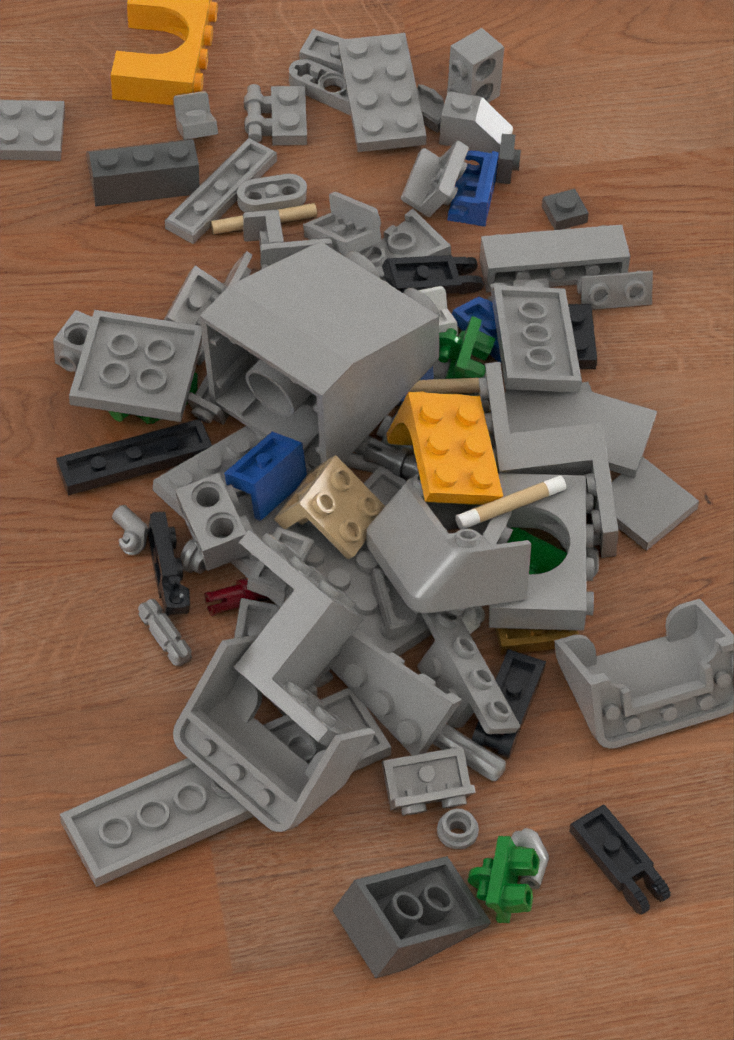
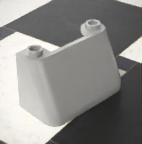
M701 599L680 604L669 612L665 624L666 636L596 656L595 646L586 636L572 635L554 640L558 664L592 735L603 747L609 749L618 748L734 712V634Z

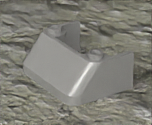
M419 473L407 480L367 527L366 533L367 548L406 605L416 612L436 613L527 600L531 543L529 540L490 545L485 537L472 529H461L456 533L449 534L447 530L458 529L455 516L473 509V504L425 502Z
M258 635L222 640L174 726V742L186 757L270 830L283 832L293 829L346 784L376 732L371 728L336 735L328 748L315 754L310 764H308L254 718L262 702V692L233 668Z

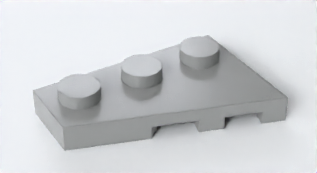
M412 208L405 214V221L397 227L391 225L384 231V238L381 239L380 243L362 250L361 254L373 263L380 274L381 280L386 281L382 269L385 259L451 255V245Z

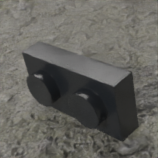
M568 304L579 368L596 369L597 351L591 304Z

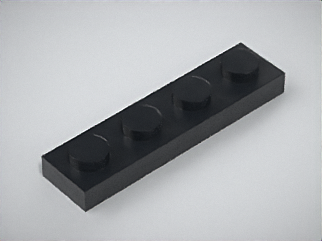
M200 418L57 457L56 462L69 496L180 465L211 447L212 444Z

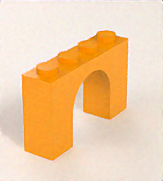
M128 0V28L172 33L180 37L184 43L177 49L163 54L116 51L111 71L112 99L174 105L173 98L176 95L201 92L203 90L204 75L200 71L201 69H207L208 49H205V47L212 45L213 26H210V22L216 23L218 3L212 2V0Z

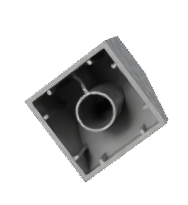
M319 241L229 285L200 315L210 402L264 438L273 431L302 442L305 462L309 463L311 469H314L335 455L344 462L439 359V311L433 301L421 291L408 288L402 293L381 280L376 267L362 254L349 251L343 256Z

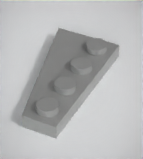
M356 628L328 663V666L411 755L426 753L462 699L452 692L446 694L435 687L436 681L424 673L416 674L404 665L405 660L393 652L390 654L385 653L376 646L374 639Z

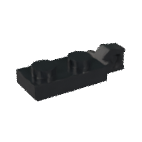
M153 512L150 514L147 538L159 598H162L164 612L167 616L188 614L190 592L187 587L180 583L183 580L181 558H175L173 549H176L177 546L174 526L168 527L165 512Z

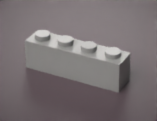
M602 225L598 227L481 236L479 261L486 292H491L490 284L497 282L511 286L512 280L548 278L549 286L554 287L577 285V279H581V276L628 273L630 253L623 226Z

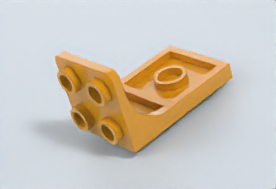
M424 391L408 392L386 436L389 444L413 446L425 502L484 505L502 498L503 492L480 396L437 394Z

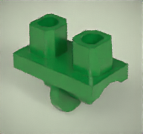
M472 316L467 329L461 331L458 336H456L457 331L453 328H448L446 332L439 333L438 360L442 363H447L448 359H450L444 379L484 377L485 365L470 358L473 355L485 361L495 342V338L479 331L481 319Z
M498 836L494 859L484 858L482 867H475L469 871L468 883L478 889L476 897L479 900L486 901L487 907L497 913V923H510L512 913L531 911L533 902L532 889L529 884H517L518 876H536L540 859L534 848L516 846L510 836Z

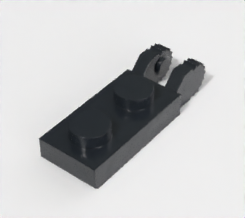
M442 255L385 259L382 265L386 282L402 293L408 288L422 290L442 286L446 290V294L457 292L460 294H471L479 292V290L484 288L482 277H479V275H469L478 269L477 261L473 257Z
M601 805L570 824L569 832L619 892H623L626 901L633 907L636 913L642 915L650 909L647 897L635 883L643 878L646 888L660 902L665 901L671 896L665 880L662 879L653 867L654 863L606 805Z

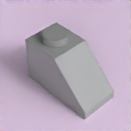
M448 91L441 114L439 144L452 146L458 140L468 146L469 150L486 153L495 151L500 153L502 133L512 134L513 126L484 98Z

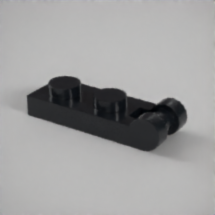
M508 649L496 682L518 720L520 728L516 733H504L503 735L487 734L478 721L472 737L474 742L483 747L487 746L498 750V755L507 758L511 757L517 737L545 671L546 661Z

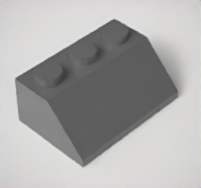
M193 139L86 151L95 207L188 196L200 186L199 163Z

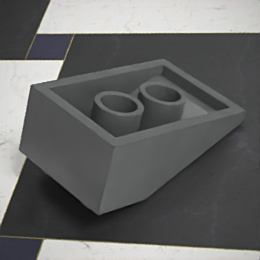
M448 856L356 879L333 909L334 914L375 978L407 970L482 931L491 924L490 919Z

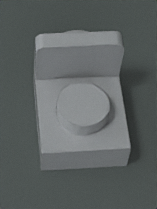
M205 91L174 96L177 130L184 140L218 134L217 121L210 113L209 98Z
M279 210L245 212L243 214L244 241H259L260 246L262 244L284 242Z

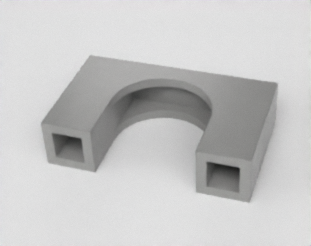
M498 473L503 497L559 476ZM561 475L565 480L566 490L512 510V515L506 527L544 530L555 536L562 543L567 556L559 566L551 571L529 575L527 600L489 605V628L584 630L586 615L593 616L594 592L586 591V581H593L594 558L586 557V547H593V524H586V514H591V510H593V493L586 491V476Z

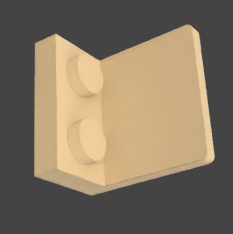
M335 455L309 471L275 516L274 520L283 529H287L297 522L303 525L310 521L347 559H351L365 543L367 527L383 510L385 505Z

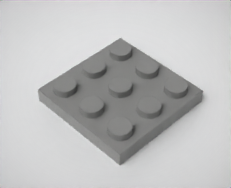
M94 310L69 393L70 405L181 422L203 342L201 326Z

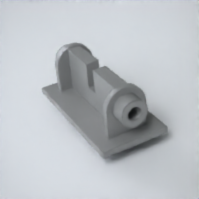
M653 271L593 276L584 275L581 276V279H577V292L581 294V304H591L592 310L652 305Z

